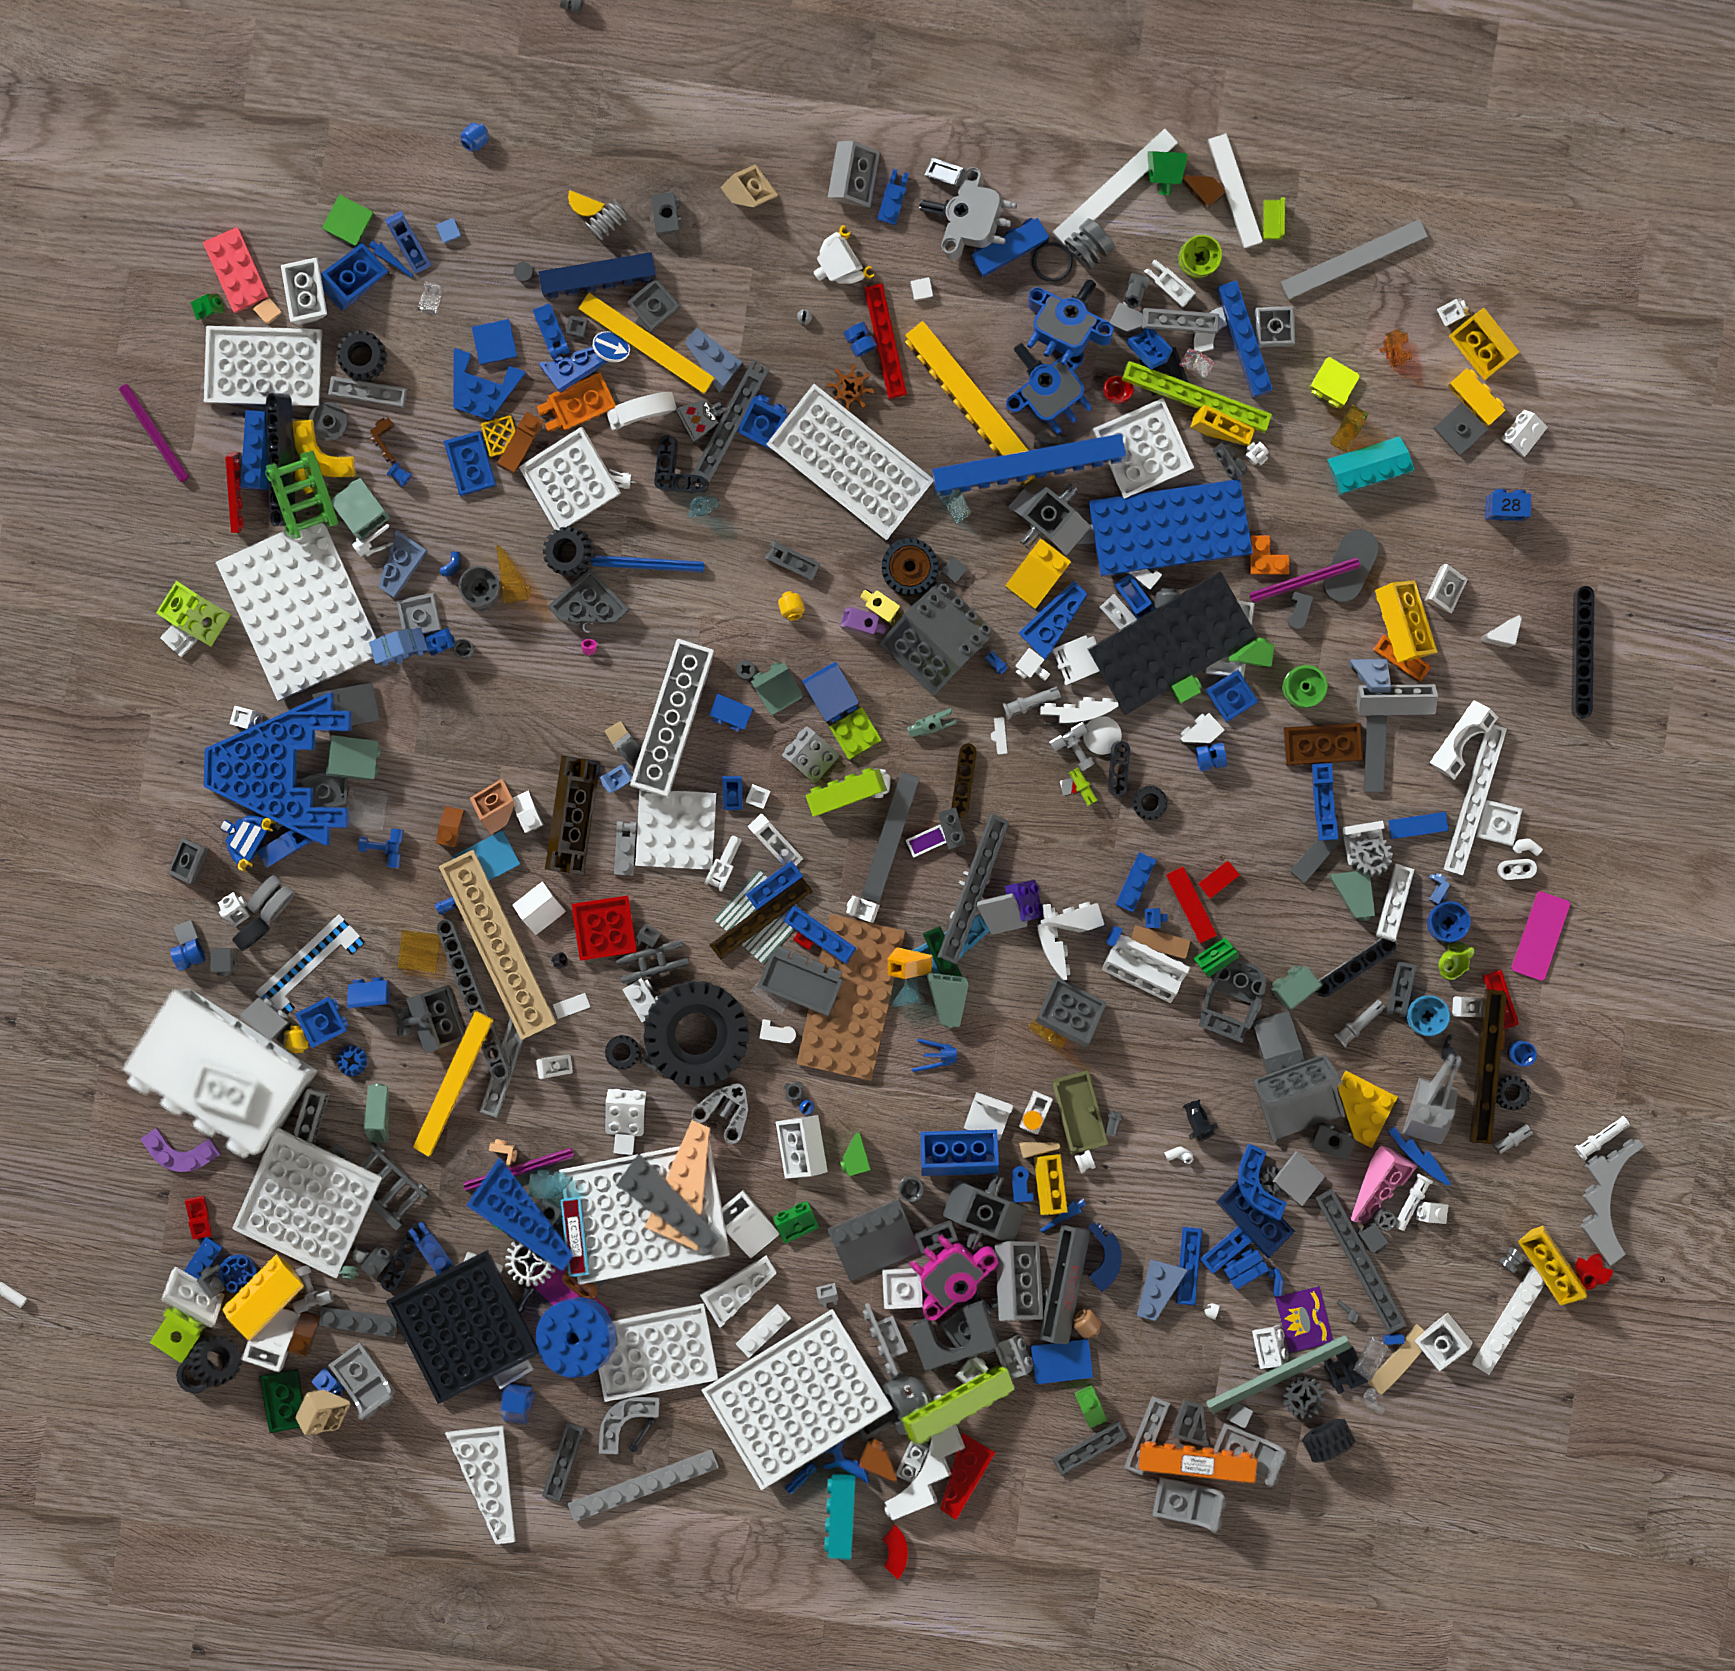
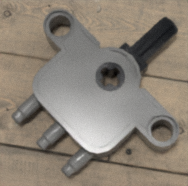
M976 167L968 168L965 171L958 191L959 196L954 197L950 201L946 200L945 204L922 200L919 204L920 211L941 215L943 220L949 221L941 245L946 258L954 261L960 258L964 245L984 248L991 243L1005 244L1006 239L996 236L995 232L998 225L1010 227L1011 221L1000 218L1003 208H1017L1016 203L1000 199L996 191L983 188L984 179L980 170ZM973 177H978L975 181H970ZM950 247H955L954 250L948 251Z

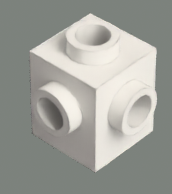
M234 892L218 903L221 909L219 911L220 915L234 927L250 917L246 908L247 902L242 896L238 897Z

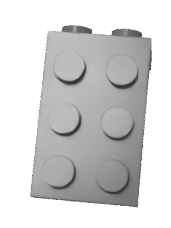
M361 1342L328 1365L355 1402L359 1410V1419L363 1417L368 1419L379 1410L377 1408L379 1405L383 1408L394 1399L393 1395L396 1393V1390Z
M1227 1423L1223 1424L1214 1447V1452L1231 1450L1234 1451V1454L1241 1455V1452L1253 1453V1456L1257 1458L1255 1478L1263 1481L1269 1487H1272L1273 1483L1276 1484L1280 1477V1473H1278L1279 1468L1284 1466L1287 1459L1286 1451L1281 1445Z
M1159 1477L1152 1515L1200 1525L1216 1533L1217 1528L1220 1529L1222 1525L1220 1513L1221 1509H1225L1226 1498H1224L1220 1488Z

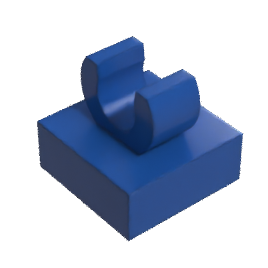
M1160 908L1145 909L1146 928H1160L1161 922L1168 921V914H1160Z

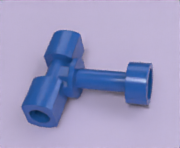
M391 828L390 840L387 839L386 843L368 841V837L360 836L358 852H367V849L383 850L385 855H388L387 867L400 868L401 854H399L400 843H403L404 830Z

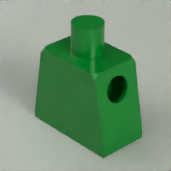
M1147 151L1150 182L1160 183L1159 195H1171V184H1181L1188 153Z

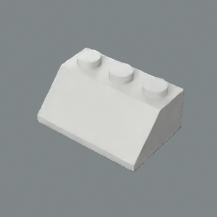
M318 258L281 265L290 322L300 325L317 321L326 316L327 309Z
M818 1115L776 1121L785 1179L827 1173Z

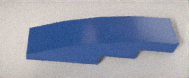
M1393 1126L1386 1130L1397 1146L1417 1166L1447 1186L1451 1184L1430 1151L1426 1150L1421 1153L1413 1139L1409 1138L1404 1141Z

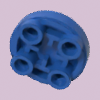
M243 1254L232 1255L226 1258L219 1266V1279L226 1287V1290L231 1293H239L254 1275L258 1273L256 1263L250 1257Z

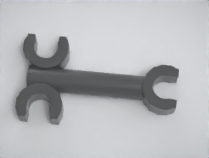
M409 1008L395 1009L399 1025L397 1027L398 1036L411 1035L412 1030L409 1025H420L422 1028L432 1026V1023L427 1022V1017L431 1016V1013H421L419 1017L409 1018Z

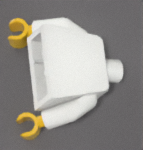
M845 225L840 227L839 233L835 232L826 238L822 244L820 255L817 257L821 267L814 271L819 281L828 277L830 281H836L839 284H852L864 278L871 279L875 275H868L866 273V270L872 268L871 266H867L863 272L861 271L863 267L846 241L850 237L851 231L847 234L842 233L846 229Z

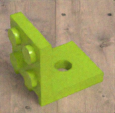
M178 581L174 583L156 612L177 628L210 647L231 616L227 611L201 597ZM208 617V623L202 626L203 619Z
M171 1306L164 1312L163 1315L166 1318L149 1343L179 1363H182L201 1337L207 1325ZM178 1331L181 1333L182 1339L180 1342L172 1339L173 1332Z

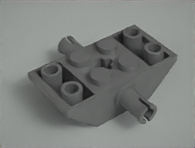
M1032 479L1008 507L1009 510L1031 528L1020 542L1029 549L1040 536L1067 556L1091 528L1078 512L1068 504L1079 490L1069 483L1060 495H1056L1048 487ZM1053 513V518L1046 519L1045 514Z
M993 1174L989 1187L985 1190L956 1179L942 1213L943 1216L971 1229L965 1246L970 1248L974 1241L972 1245L974 1250H977L982 1234H987L1007 1242L1015 1241L1027 1207L1000 1197L998 1193L1005 1178L999 1176L997 1181L998 1175ZM987 1207L990 1214H986L983 1217L980 1210Z

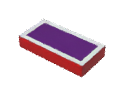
M940 824L907 839L906 843L914 858L945 844L946 839Z

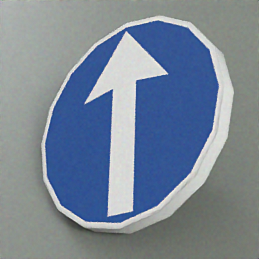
M601 332L593 339L592 346L594 352L605 361L621 362L629 355L630 347L628 342L614 332Z

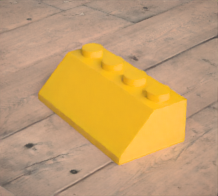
M1415 580L1393 582L1376 589L1377 602L1380 605L1382 618L1385 622L1397 663L1437 653Z
M1544 1226L1531 1229L1518 1241L1560 1306L1587 1296L1586 1289L1580 1279L1576 1276Z
M276 1254L222 1310L227 1319L247 1340L251 1341L304 1287V1284L292 1265Z

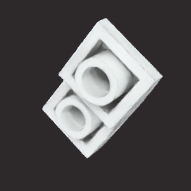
M911 1440L896 1472V1476L912 1483L921 1468L930 1445L926 1443L917 1444Z

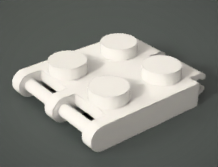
M1085 635L1051 651L1052 654L1054 653L1059 664L1057 666L1058 669H1061L1065 678V685L1099 672L1098 667L1087 650L1096 644L1094 636L1087 638ZM1058 651L1060 652L1061 658H1062V660H1063V662H1064L1063 664H1062V661H1061V659H1060V657H1059ZM1064 667H1066V669H1067V671H1068V675L1070 676V679L1068 678L1067 673H1066Z

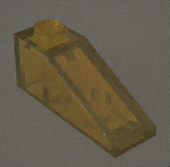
M497 545L504 603L512 604L529 601L528 596H531L530 585H526V581L500 545Z

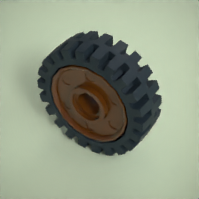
M915 538L898 540L887 549L883 556L881 565L882 575L887 585L897 593L907 596L918 595L926 591L937 577L938 561L936 554L922 540ZM907 562H912L915 565V569L908 572L905 570L904 565Z

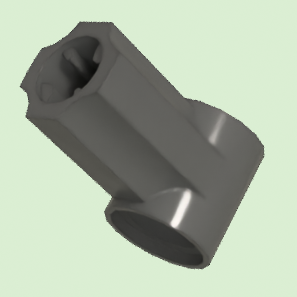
M1131 272L1124 301L1129 308L1140 307L1150 278Z

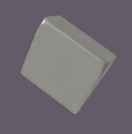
M1235 1403L1232 1405L1226 1419L1246 1428L1253 1410Z

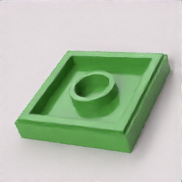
M339 194L322 229L357 247L374 212Z

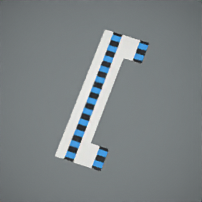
M338 914L255 993L259 997L269 998L274 1003L273 1007L279 1011L281 1009L286 1014H289L295 1007L285 997L286 994L340 944L352 955L365 941Z

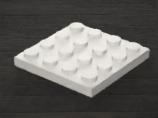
M1164 398L1093 428L1096 438L1122 433L1126 457L1118 464L1107 463L1124 499L1194 469Z
M583 427L578 428L519 466L546 516L556 530H559L560 527L567 528L621 494Z
M640 790L635 866L711 870L713 866L717 793L670 791L669 797L665 798Z

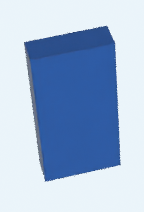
M1117 926L1112 927L1106 939V944L1115 947L1123 929Z

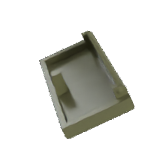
M1085 1070L1051 1079L1070 1153L1075 1154L1108 1145L1089 1071Z

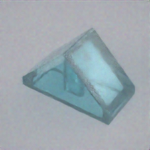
M958 490L952 491V494L947 496H941V493L936 494L955 523H958L972 513Z
M916 977L907 980L891 1005L893 1007L921 1002Z

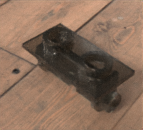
M1039 432V434H1035L1034 440L1038 442L1034 441L1033 449L1073 443V439L1067 435H1058L1057 437L1050 436V433Z

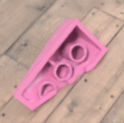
M1380 1146L1370 1161L1351 1220L1365 1224L1374 1215L1375 1211L1381 1208V1203L1387 1197L1390 1199L1394 1195L1392 1191L1399 1184L1403 1186L1408 1181L1417 1165L1396 1151Z

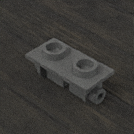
M1224 441L1213 449L1216 458L1221 462L1227 475L1232 480H1236L1247 473V467L1241 458L1233 459L1237 452L1231 443Z
M956 808L938 812L948 849L966 845Z

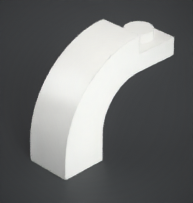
M672 391L662 392L619 404L614 409L607 411L611 429L617 430L642 419L667 415L676 411L677 407Z

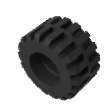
M356 330L354 334L350 332L347 338L343 337L341 339L343 342L338 344L339 351H336L337 362L349 377L365 382L366 379L369 381L373 380L372 377L374 376L377 378L379 376L378 373L384 371V364L387 365L386 348L374 334L364 330L363 332ZM360 346H368L372 350V358L364 366H356L352 362V354Z
M560 527L559 530L555 529L552 531L553 535L549 534L547 536L549 540L548 542L544 541L543 544L546 546V549H543V554H546L544 561L548 562L547 566L553 569V572L573 577L575 575H582V571L586 572L589 570L588 565L592 566L591 558H595V554L592 551L595 550V546L591 545L593 541L591 538H588L589 535L571 527ZM573 541L577 549L576 556L572 561L566 563L562 558V548L567 542Z
M220 1335L210 1336L198 1343L189 1355V1358L192 1360L188 1362V1366L192 1367L189 1370L190 1373L195 1374V1377H193L195 1381L199 1379V1384L201 1385L207 1384V1387H219L232 1380L239 1373V1366L242 1365V1360H239L242 1354L237 1351L239 1349L238 1345L234 1346L232 1339L227 1341L226 1336L220 1338ZM209 1352H215L221 1357L223 1362L221 1371H216L210 1367L207 1360Z
M1335 1419L1308 1432L1302 1439V1442L1312 1462L1319 1463L1346 1452L1354 1445L1356 1440L1346 1420Z

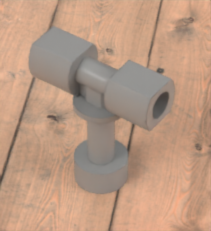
M1083 721L1072 727L1071 731L1067 734H1061L1050 741L1055 752L1064 746L1067 748L1071 747L1081 762L1078 764L1081 771L1095 764L1091 757L1087 758L1078 744L1081 741L1079 737L1089 731Z
M309 1265L295 1269L297 1275L301 1276L307 1293L303 1295L304 1299L293 1302L296 1314L311 1309V1306L317 1304L321 1306L334 1301L331 1290L319 1293L318 1290L314 1291L308 1274L312 1272Z

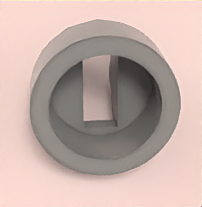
M807 309L800 310L797 313V321L801 325H808L812 321L811 312ZM803 312H807L805 321H802Z
M356 1246L353 1252V1259L358 1263L365 1262L370 1252L363 1247Z

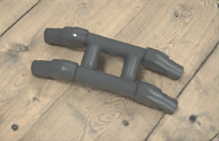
M674 941L616 958L617 965L638 960L641 970L622 976V983H629L688 966L687 958L666 963L664 952L683 947V941ZM656 955L659 966L648 969L645 958Z

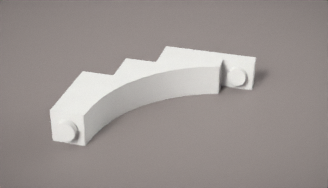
M944 1393L933 1397L934 1400L942 1397ZM951 1425L944 1432L931 1437V1445L926 1462L916 1479L902 1493L885 1502L887 1505L885 1506L886 1514L892 1520L938 1501L931 1483L951 1475L944 1456L965 1448L956 1425Z

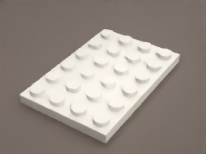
M206 326L204 403L266 405L268 394L285 393L290 395L292 406H319L322 330Z
M704 1303L612 1321L616 1327V1346L608 1362L599 1368L605 1402L719 1379Z

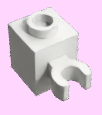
M1030 648L1014 667L1017 669L1016 673L1023 679L1026 677L1030 679L1036 673L1045 681L1050 673L1040 667L1044 659Z

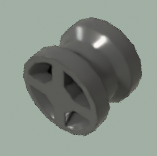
M742 660L738 663L736 672L741 679L749 680L755 675L756 669L751 661Z
M1380 1208L1375 1211L1373 1220L1377 1226L1383 1230H1390L1395 1226L1396 1217L1386 1208Z

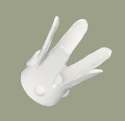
M609 469L611 472H614L610 473L613 480L620 482L615 483L618 488L630 489V483H636V481H631V474L619 473Z

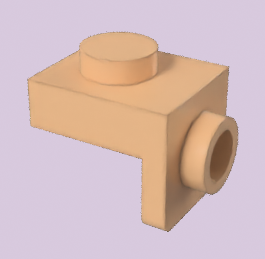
M500 1139L490 1143L489 1151L508 1154L506 1165L510 1166L512 1161L516 1162L517 1150H514L515 1145H509L506 1140Z

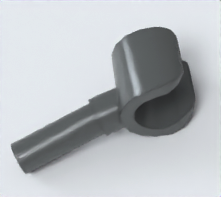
M1339 1299L1336 1303L1349 1313L1346 1319L1356 1323L1359 1318L1358 1312L1348 1307Z

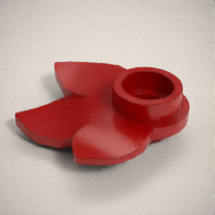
M1599 1253L1591 1255L1587 1260L1578 1257L1575 1262V1271L1586 1290L1594 1289L1597 1284H1605L1612 1277L1613 1270L1602 1268L1603 1262ZM1589 1276L1591 1278L1590 1283H1585V1278Z

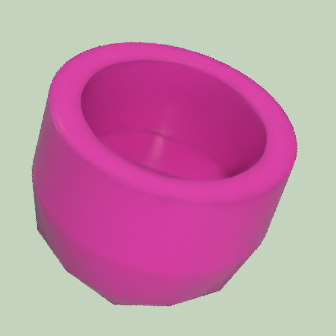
M592 639L583 640L581 643L582 652L587 656L593 655L597 649L596 641Z

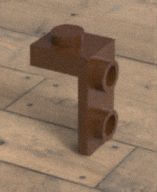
M382 418L370 430L372 434L370 439L376 447L378 445L381 446L383 449L381 454L385 460L395 464L397 461L380 439L381 436L394 428L395 425L389 418Z

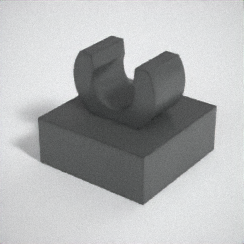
M644 924L636 937L638 939L637 944L640 945L641 942L648 944L646 949H650L659 939L661 932Z

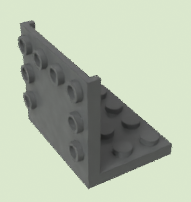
M940 580L900 618L879 644L927 691L935 696L996 632L945 582Z
M1326 1054L1253 1080L1273 1142H1276V1139L1331 1119L1340 1116L1345 1117L1337 1090V1085L1342 1084V1081Z

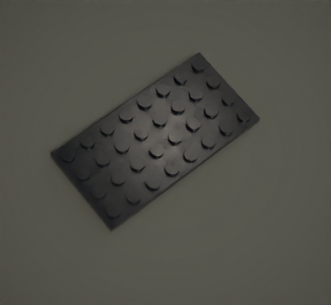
M1219 571L1089 647L1087 650L1123 713L1127 715L1171 689V686L1204 670L1257 639L1258 636L1225 577Z

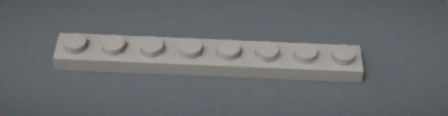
M713 1449L569 1502L568 1507L574 1522L713 1471L718 1469L719 1466Z

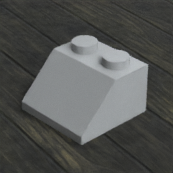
M258 997L240 1016L267 1040H275L291 1023L288 1020L289 1016L281 1009L279 1011L273 1007L274 1003L269 998Z

